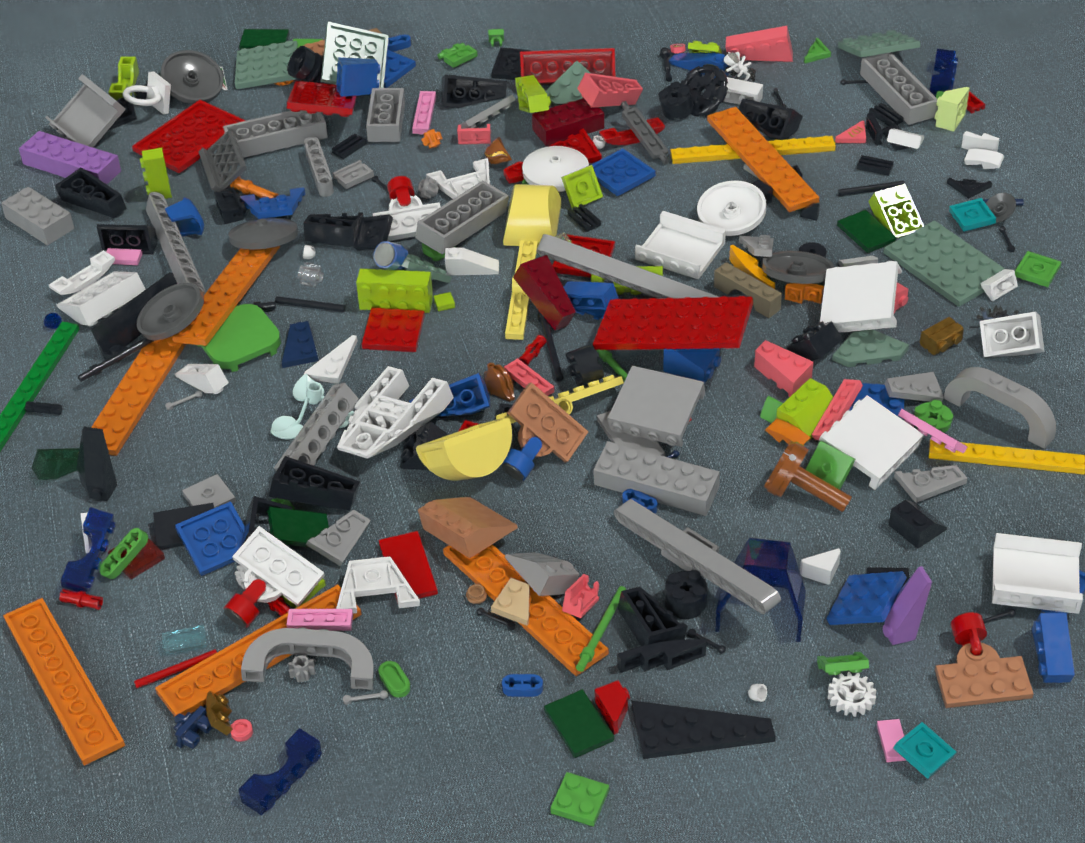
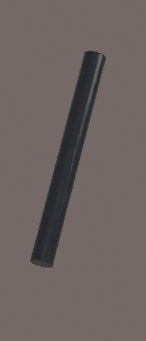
M905 181L838 189V195L844 196L886 190L903 185Z
M279 296L275 298V303L338 312L345 311V305Z

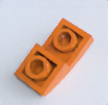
M786 284L785 300L802 304L803 300L820 304L823 301V285Z
M778 418L765 429L779 443L784 440L788 444L793 441L805 445L810 439L806 433L796 426Z

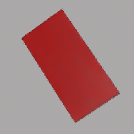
M418 531L378 540L382 556H390L418 599L438 594Z

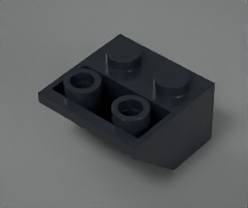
M822 321L814 327L811 325L805 328L803 334L792 338V343L786 348L799 356L813 361L824 356L843 339L832 321L827 323Z
M432 422L421 426L417 432L409 435L404 440L400 467L402 469L429 470L420 460L416 447L448 434Z

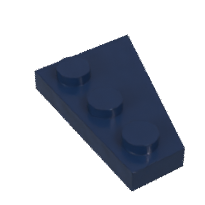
M304 321L290 324L282 359V368L319 361L309 322Z

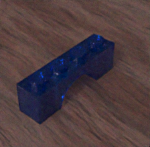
M937 49L934 71L940 74L932 75L930 92L935 97L938 91L953 90L958 57H955L956 51Z
M92 507L89 508L83 523V532L92 541L91 550L82 559L67 563L60 580L61 587L76 592H87L88 588H92L95 577H93L94 571L99 570L102 562L100 556L102 551L106 552L109 545L108 536L114 533L116 527L114 514Z
M300 728L285 742L288 759L280 770L268 775L253 774L238 789L241 802L261 816L271 809L281 795L287 793L291 785L298 778H301L306 770L313 763H316L322 755L320 741Z

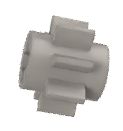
M429 177V179H422L419 182L418 190L421 192V197L427 199L436 196L439 187L435 184L436 180Z
M306 655L295 656L293 661L288 663L290 678L295 677L297 682L309 681L311 675H315L314 660H308Z

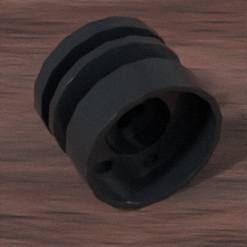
M305 46L298 47L288 62V74L297 80L320 83L323 55L314 53L313 50Z

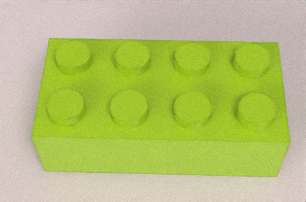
M360 268L356 281L360 310L385 308L421 310L425 313H430L433 302L431 272Z

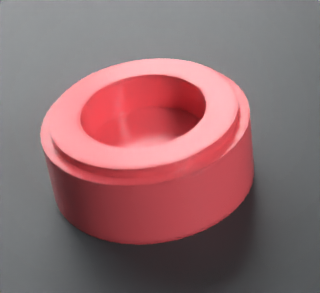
M685 44L670 45L671 53H683L686 51Z
M239 719L231 724L233 730L230 733L235 741H246L252 736L253 728L250 721Z

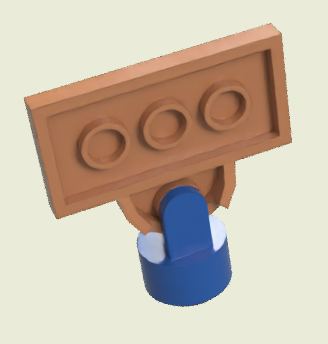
M532 382L528 383L507 412L508 415L521 425L518 432L521 450L510 449L501 467L510 477L519 481L525 480L535 466L532 461L535 457H542L553 452L563 462H568L588 431Z

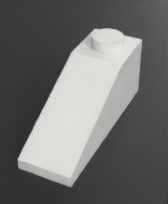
M445 248L446 274L449 276L499 274V260L465 248Z
M187 364L175 374L177 378L204 393L218 394L229 383L218 364Z

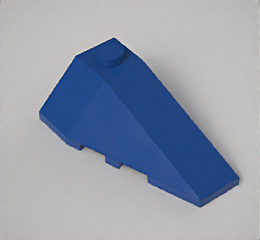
M675 53L668 60L671 65L690 71L698 66L703 67L704 64H712L722 69L726 76L731 73V71H726L731 66L724 62V54Z
M478 373L450 384L449 387L454 398L437 416L473 414L489 408L490 396L485 381Z

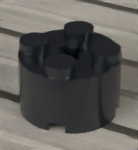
M673 82L670 86L659 92L661 108L667 119H684L693 112L694 103L689 87Z
M591 344L565 353L567 361L570 363L568 366L571 376L575 375L577 387L586 386L592 381L604 378L602 365L597 360L599 358L598 354Z
M697 570L670 573L665 583V607L667 611L669 610L671 613L678 615L680 619L698 617L707 605V583Z

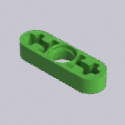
M139 528L132 529L100 565L101 575L109 579H115L146 545L148 541L147 533ZM127 549L126 556L121 558L122 551Z

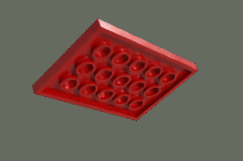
M295 81L287 101V109H290L292 112L304 110L310 114L323 112L324 115H333L335 113L342 117H349V115L353 114L357 96H340L335 84Z
M198 100L134 144L132 149L133 152L142 155V151L162 148L166 167L180 174L201 159L199 150L202 148L208 150L224 135L223 126L246 120L207 102Z

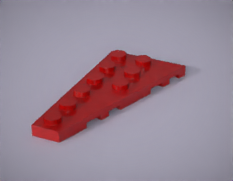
M584 128L579 130L577 135L571 134L567 140L558 141L550 145L578 150L587 158L589 164L602 159L601 153ZM519 161L503 169V175L509 184L524 180L523 162Z

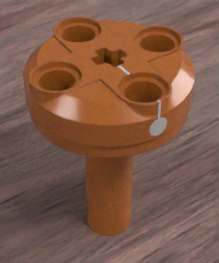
M791 441L765 483L764 488L767 489V492L781 498L789 483L792 482L843 512L852 496L800 467L809 449L799 442Z

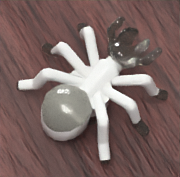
M727 52V55L724 57V62L728 65L725 73L728 72L731 76H736L735 79H739L744 73L746 75L744 81L750 78L755 82L756 71L753 68H748L751 62L743 65L745 56L740 58L739 52Z

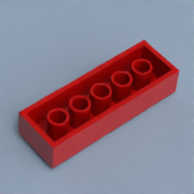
M615 48L520 52L521 77L534 75L540 85L553 84L576 61L581 63L592 74L616 77Z

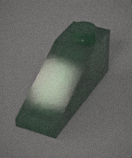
M79 448L37 449L31 468L39 480L58 479L77 471Z

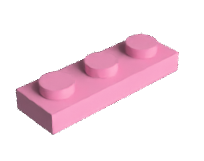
M289 609L287 628L298 629L303 627L312 630L351 631L353 610Z

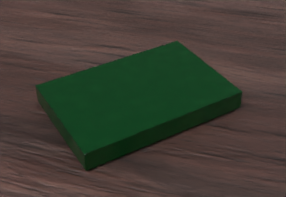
M244 29L239 48L241 50L257 46H268L273 43H285L288 41L289 29Z
M867 210L837 221V226L867 253L890 245L897 238Z
M269 507L267 511L271 535L285 545L308 547L306 545L308 540L315 538L321 531L329 528L327 514L275 507Z
M583 689L544 706L545 713L574 758L614 741V735Z

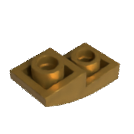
M209 691L207 693L206 710L210 725L223 734L228 735L233 730L228 722L230 720L228 716L232 712L228 705L229 700L221 693L217 695Z

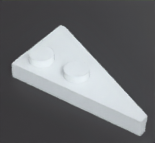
M352 335L306 370L304 374H307L315 381L339 384L357 344V336Z

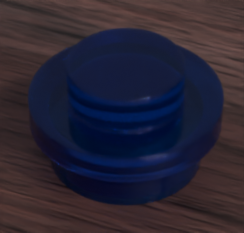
M49 313L45 316L44 325L46 328L56 329L61 324L62 318L57 313Z

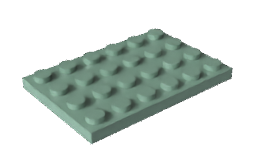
M935 220L884 247L883 251L885 255L897 261L899 265L958 307L983 294L985 291L981 283L1005 269Z

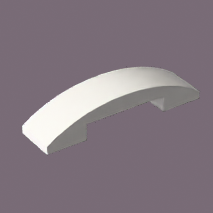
M103 250L90 258L91 265L68 279L63 276L49 284V288L60 295L78 292L93 284L105 274L114 263L115 257Z

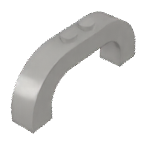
M981 367L966 368L945 389L943 399L959 407L970 397L971 391H976L1018 411L1028 422V441L1044 449L1055 438L1056 421L1047 403L1032 390L991 370Z
M303 627L298 629H275L254 640L246 650L242 661V681L264 682L268 664L280 655L295 654L336 657L344 660L351 668V688L373 690V660L369 650L360 640L343 632L329 631L327 629L312 630Z

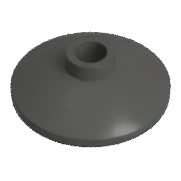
M998 193L986 202V205L996 217V223L1007 220L1015 211L1016 200L1009 193Z

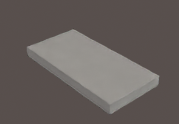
M611 411L597 415L598 423L611 442L665 457V452L657 441L610 430L608 416Z

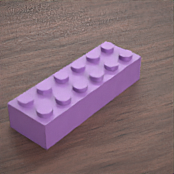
M38 131L19 148L24 165L65 178L81 167L105 184H108L121 172L118 155Z

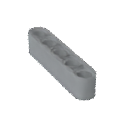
M308 137L304 140L305 152L316 187L321 196H331L334 193L332 177L320 142L316 137Z

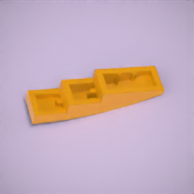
M733 244L730 245L729 260L734 267L775 289V282L766 278L767 274L758 266L756 258Z

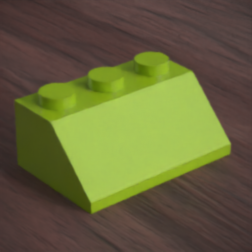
M810 378L777 408L776 419L784 420L796 426L812 439L811 434L832 401L833 396L825 385Z

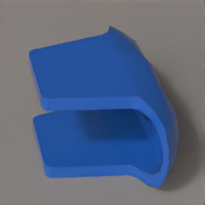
M183 197L182 201L165 208L172 222L175 221L182 237L192 234H203V219L190 199Z

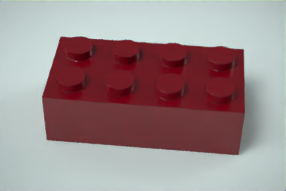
M584 98L532 114V130L546 147L558 141L567 140L571 134L577 135L579 130L583 128L587 134L604 129V112L600 107H590Z

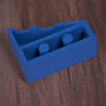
M568 281L564 286L576 313L582 315L587 313L593 315L594 319L597 320L603 319L610 300L619 299L614 283Z
M1040 613L1037 620L1033 623L1032 634L1039 660V674L1042 675L1043 683L1071 682L1075 673L1067 614Z

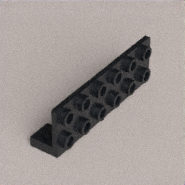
M169 272L91 329L105 360L128 348L126 346L141 335L137 328L139 313L156 294L177 284L173 273Z

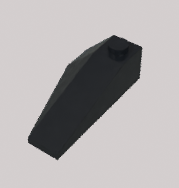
M743 98L738 108L753 126L768 137L778 140H785L797 132L803 118L794 109Z

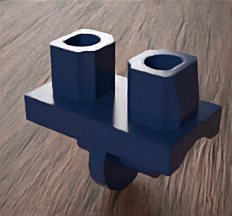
M202 706L193 714L188 712L184 716L179 713L174 717L177 723L174 726L175 736L178 740L176 746L179 748L186 745L194 749L200 742V736L196 732L201 730L207 734L213 729L206 715V709Z

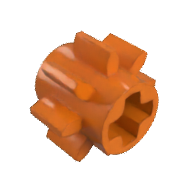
M431 129L423 133L424 138L421 140L424 146H429V149L441 145L440 140L443 138L440 132Z

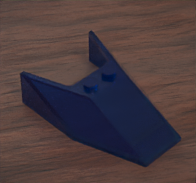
M749 538L734 563L772 587L787 589L798 621L796 642H801L806 590L791 543ZM722 588L716 609L715 632H720L722 611L732 596Z

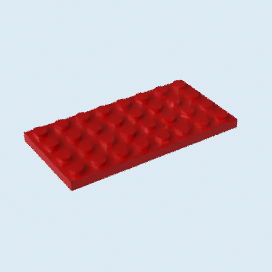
M722 296L610 300L594 339L593 347L595 350L740 348L754 303L753 297Z

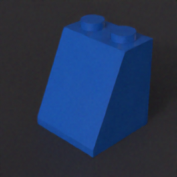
M338 57L336 89L339 95H371L372 88H379L377 74H380V64H378L376 59Z
M720 348L664 349V372L702 381L704 384L708 378L712 377L714 369L719 367L721 363Z

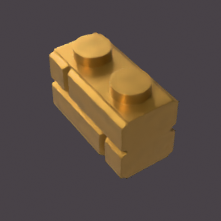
M947 317L921 332L920 345L928 349L933 355L945 352L950 346L957 345L962 341L963 326L956 323L951 317Z

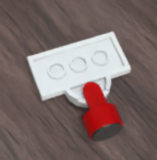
M397 176L392 178L387 184L391 200L389 211L373 213V216L390 214L393 217L387 240L392 241L416 237L417 222L441 206L440 202L423 205L421 200L416 195L414 196L415 193L411 179L406 176Z
M258 526L232 556L234 561L247 569L244 575L246 590L241 595L238 593L234 594L223 607L224 613L240 627L248 628L260 614L255 603H268L283 595L299 607L325 576L324 572Z

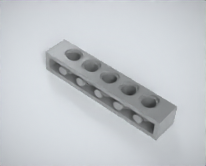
M346 383L335 384L331 387L275 465L274 469L276 471L285 456L313 466L316 464V459L325 451L327 443L334 438L337 429L345 422L346 416L355 408V403L359 399Z

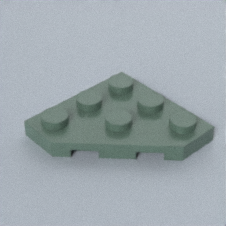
M576 61L545 92L547 96H550V100L555 106L582 99V94L577 88L584 74L590 72L581 63Z
M873 329L853 331L833 354L832 361L846 367H856V364L865 362L867 365L878 364L882 360L887 359L899 361L908 351L909 344Z

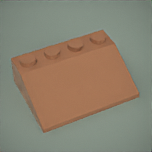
M471 497L433 500L418 509L424 530L468 558L473 557L518 528L517 524Z

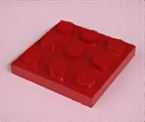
M565 234L563 237L564 241L608 257H612L615 249V241ZM555 260L552 266L556 273L591 278V274Z
M371 308L362 340V349L416 352L425 312L421 310Z

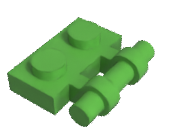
M457 43L450 49L442 50L437 56L440 60L444 58V62L454 68L477 57L478 54L471 46Z

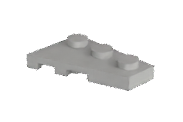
M760 235V237L739 236V243L743 244L744 248H748L752 255L772 257L774 238H770L769 235Z
M934 372L887 378L885 382L889 397L929 402L933 400H940L942 402L944 398Z
M957 465L934 467L931 471L914 469L912 473H902V471H895L894 478L915 503L967 483V477Z
M352 510L336 521L334 525L321 531L318 536L308 540L306 545L341 566L371 520Z

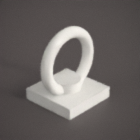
M154 71L148 72L147 86L135 85L127 87L123 91V97L132 104L140 106L152 105L162 114H168L171 84ZM132 92H146L147 97L146 100L137 99L129 94Z

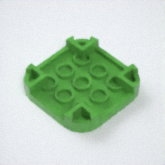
M242 304L234 308L207 346L198 345V347H202L213 361V364H218L222 369H231V372L239 371V364L267 352L271 356L275 355L277 348L281 344L278 328L261 308L253 304Z

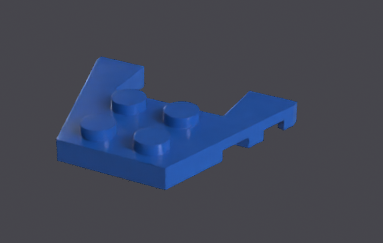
M305 187L290 189L291 196L278 195L276 198L271 199L263 197L255 200V194L240 196L241 203L243 202L245 208L250 209L251 213L258 219L293 215L298 207V202H301L302 196H305Z

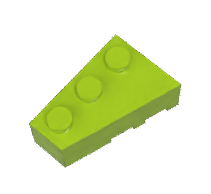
M162 148L142 151L143 158H140L141 168H145V172H143L144 182L148 181V185H146L147 195L151 192H158L165 199L172 198Z

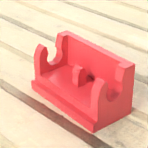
M487 124V128L461 129V125H458V144H491L490 124Z
M583 574L565 591L562 611L582 618L599 601L598 581L593 584L594 588H590L588 586L589 576Z

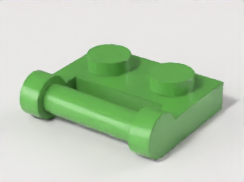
M854 652L853 655L835 657L817 656L818 668L823 669L825 673L838 675L841 674V671L848 670L852 673L862 672L863 669L869 668V659L861 652Z

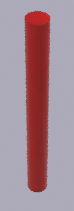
M216 649L134 680L135 687L138 689L189 669L214 655L217 651Z

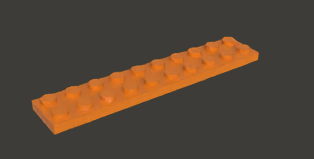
M737 107L707 116L709 124L763 183L773 188V195L789 212L807 207L813 203H819V196Z
M280 246L266 249L240 248L204 294V303L200 313L186 328L172 336L173 342L207 346Z
M171 336L156 340L141 349L91 427L103 429L109 455H118L186 344L174 343Z
M493 544L471 558H468L449 545L443 548V554L475 584L482 585L487 595L494 601L510 578L528 584L506 560L505 555ZM529 585L528 626L519 624L570 672L578 676L582 673L576 669V665L580 660V653L584 647H587L593 634L571 614L563 612V607L551 596H539ZM599 641L594 650L595 655L592 661L587 663L584 671L609 654V649L601 641Z
M336 585L295 609H336L342 588ZM358 606L357 613H353V619L362 615L361 609ZM288 613L155 687L156 693L174 716L179 713L185 716L188 712L192 713L200 706L206 705L207 693L209 691L217 695L219 693L223 695L246 682L242 681L241 674L242 661L246 650L261 635L275 629L287 628ZM284 654L274 658L268 664L266 670L293 654Z
M43 598L3 615L7 626L82 764L85 766L124 747L123 738Z

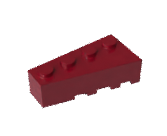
M544 255L521 263L513 277L554 330L568 326L576 311L548 256Z

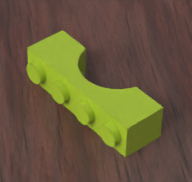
M120 57L118 63V83H111L108 92L113 99L118 100L123 97V91L127 87L135 86L139 75L136 57Z

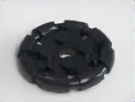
M704 64L703 67L698 66L688 72L685 80H682L680 83L689 87L694 103L691 115L697 117H706L714 113L720 103H723L728 91V79L724 71L719 69L718 66Z

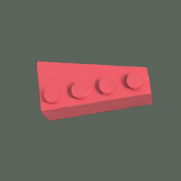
M787 26L726 37L727 54L728 52H739L740 58L745 56V60L793 62V50Z
M585 73L577 88L590 107L621 106L623 101H626L628 105H635L643 91L637 80Z

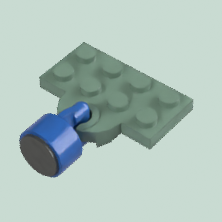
M384 241L375 248L374 261L381 268L389 270H404L406 268L405 271L431 272V279L450 283L452 279L451 276L446 274V270L439 267L436 268L433 266L434 264L425 260L422 261L420 257L413 254H408V251L400 244Z

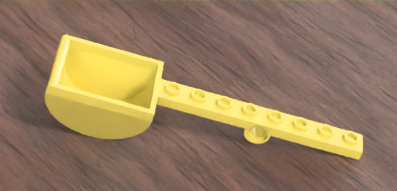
M515 184L513 187L503 245L519 246L515 273L521 263L536 259V250L543 234L557 237L561 197L553 185ZM512 278V295L505 339L524 340L530 299L514 278Z
M614 375L604 377L603 382L599 383V380L588 383L589 387L584 388V385L573 388L574 392L569 393L568 390L558 393V398L554 399L553 396L549 398L570 415L573 409V401L621 385L624 382L622 376L614 378ZM505 412L496 415V420L481 423L421 444L416 447V451L422 463L432 473L443 479L459 481L483 477L494 472L505 460L512 441L511 423L517 421Z

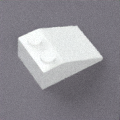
M1037 312L980 321L984 358L1045 352L1041 319Z

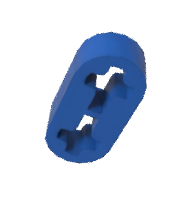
M404 34L388 38L387 50L392 52L411 46V37Z
M627 489L623 492L622 504L632 499L656 514L657 500L633 489Z
M510 674L502 679V691L505 695L511 697L538 696L543 692V680L535 674Z

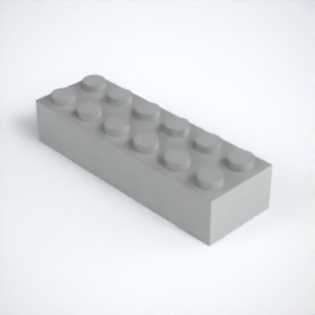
M891 52L862 58L860 75L896 113L904 117V121L908 125L935 117L938 106H936L938 99Z
M300 110V112L286 111L223 126L224 134L229 129L234 132L243 158L304 144V140L308 137H316L318 140L328 138L326 122L321 112L310 114L304 110Z
M482 180L418 221L415 238L440 254H444L445 248H453L506 213L509 195Z
M607 441L593 470L594 485L622 493L627 489H633L655 498L658 503L707 516L720 486V471Z

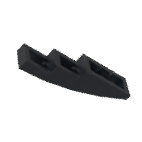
M682 639L639 646L617 653V668L623 673L641 666L645 672L664 664L668 671L706 656L705 639Z

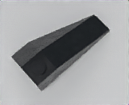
M445 74L442 77L441 84L442 106L460 108L506 97L507 81Z
M84 426L76 466L79 479L89 498L108 501L117 487V481L103 429Z

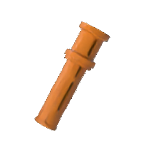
M240 176L230 184L231 189L234 187L235 190H240L246 195L255 194L259 198L269 197L270 199L278 196V193L256 186L252 181L243 180Z

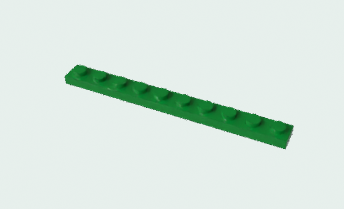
M61 322L0 414V452L27 412L25 411L26 402L34 401L79 332V324Z

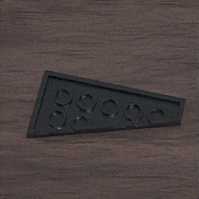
M631 700L643 759L775 742L776 739L771 718Z

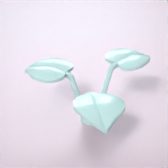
M304 374L293 388L294 398L298 401H305L299 418L295 420L290 416L278 417L272 423L271 433L281 439H295L303 428L299 423L303 418L308 402L315 405L325 397L323 396L324 389L322 385L311 379L307 374ZM354 411L348 413L345 422L339 428L349 426L348 420L350 416H353Z

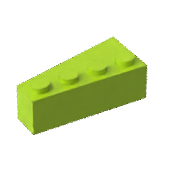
M534 75L515 78L519 110L528 113L549 110V106H551L550 96H547V93Z

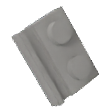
M361 160L333 172V178L337 179V182L345 189L374 177L373 170L366 164H362Z

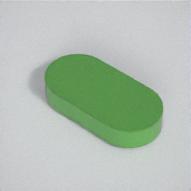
M386 661L379 666V677L392 696L404 697L410 692V681L398 663Z

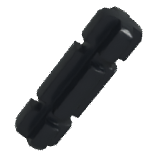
M27 401L25 411L60 415L62 413V405Z

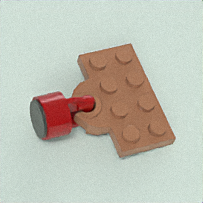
M965 612L954 617L950 623L955 642L962 645V648L959 650L954 664L936 665L935 668L945 708L1031 699L1034 693L1022 656L1000 658L997 651L991 646L981 643L980 641L987 636V631L983 618L979 613Z

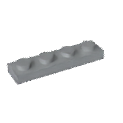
M513 94L460 124L461 129L476 127L475 123L478 121L481 124L488 120L487 116L491 115L493 117L499 114V109L503 108L505 110L511 107V102L516 100Z

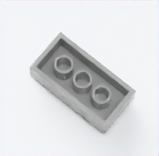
M372 88L366 124L368 142H400L405 110L404 88Z
M30 187L22 189L17 194L1 202L7 220L46 245L51 244L74 229L70 212Z

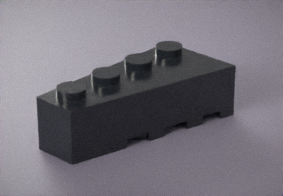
M81 167L55 185L60 199L73 205L115 218L127 209L119 192Z
M285 456L272 478L268 497L350 511L356 499L360 481Z

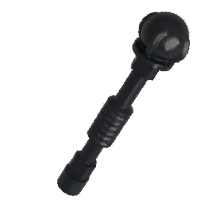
M662 47L660 56L664 59L666 81L671 82V67L668 61L670 49Z

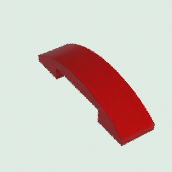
M658 117L646 120L656 134L665 129V125ZM615 128L599 131L604 141L609 144L630 145L640 142L631 129L617 132Z

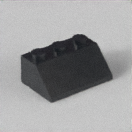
M97 224L96 227L102 251L106 252L108 248L141 250L142 254H154L158 242L154 227L149 225Z

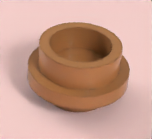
M474 584L468 588L466 598L470 603L479 604L486 600L487 592L482 585Z

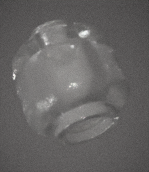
M306 262L304 265H300L297 279H300L302 285L316 287L318 282L322 283L324 273L321 272V266Z

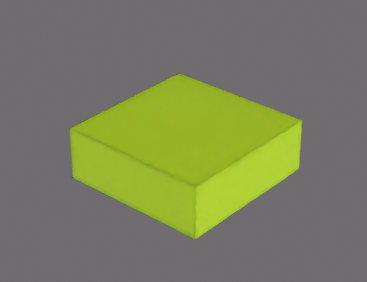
M451 292L433 296L438 311L455 308Z

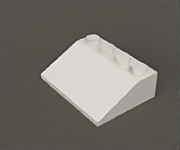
M114 271L58 303L57 307L80 325L93 326L98 323V319L110 316L113 313L112 311L121 308L146 289L137 272Z

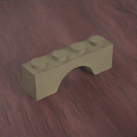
M727 262L715 270L714 287L727 295L733 290H739L748 297L752 296L755 311L767 318L772 317L781 310V292Z

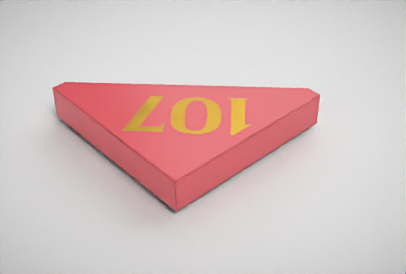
M861 121L836 136L835 143H866L865 122Z

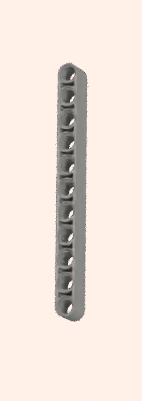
M158 192L149 193L146 211L155 228L156 235L177 284H195L204 295V286L175 221L172 222L165 211L168 205L164 196Z
M543 234L536 250L538 254L542 256L547 255L549 259L659 299L718 297L551 235Z
M629 499L614 510L615 518L623 526L692 570L699 571L701 576L759 613L766 614L781 602L779 593L772 586L634 500Z

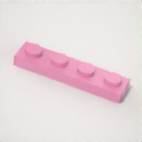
M420 91L412 127L413 134L423 135V133L430 130L436 101V91Z
M903 409L898 414L912 427L917 426V430L925 436L928 433L932 435L931 440L940 445L944 442L946 444L945 448L953 453L956 450L964 453L967 449L966 445Z

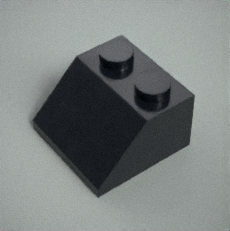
M904 500L891 508L889 526L917 549L947 530L944 524L914 502Z

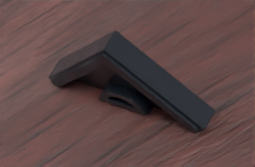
M951 177L947 179L948 185L968 199L992 187L991 181L981 183L972 179H963V181H957Z

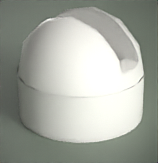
M596 135L593 138V143L598 150L605 146L606 142L601 136Z
M305 245L303 259L314 258L315 248Z
M753 684L748 690V695L754 701L763 702L767 697V688L764 684Z

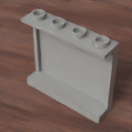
M82 74L78 78L84 83L80 90L53 121L48 116L45 118L50 121L49 125L57 130L65 139L94 147L125 111V108Z
M632 366L608 416L609 428L617 433H626L634 437H642L651 441H659L671 446L682 447V437L697 402L705 396L704 382Z

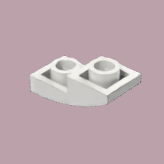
M966 131L963 134L961 148L967 150L984 149L997 152L1000 138L986 133L979 136Z
M969 149L964 161L966 165L982 164L983 169L1000 168L1004 155L990 150Z

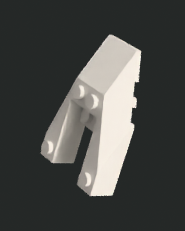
M388 366L355 404L356 410L348 420L350 424L347 430H344L337 449L368 459L398 445L421 426L440 414L454 397L448 382L431 378L411 403L398 400L409 387L403 370Z

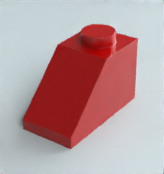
M619 680L594 689L595 704L614 735L619 732L628 711V700L630 699L627 688L622 687Z

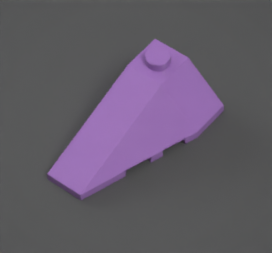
M922 566L916 569L900 590L883 625V633L885 637H888L892 645L916 639L932 584L931 579Z

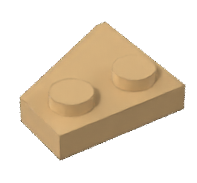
M510 578L491 606V612L528 626L529 584Z

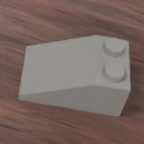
M537 552L505 555L506 560L539 596L565 594V591L576 582L579 573L570 562Z

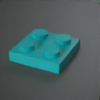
M982 198L949 206V212L963 231L996 223V217Z
M923 722L896 742L893 747L895 751L927 779L948 763L957 753Z

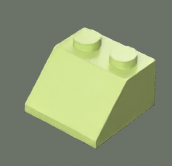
M969 87L948 90L941 97L939 96L936 106H938L935 114L936 127L955 131L966 115Z

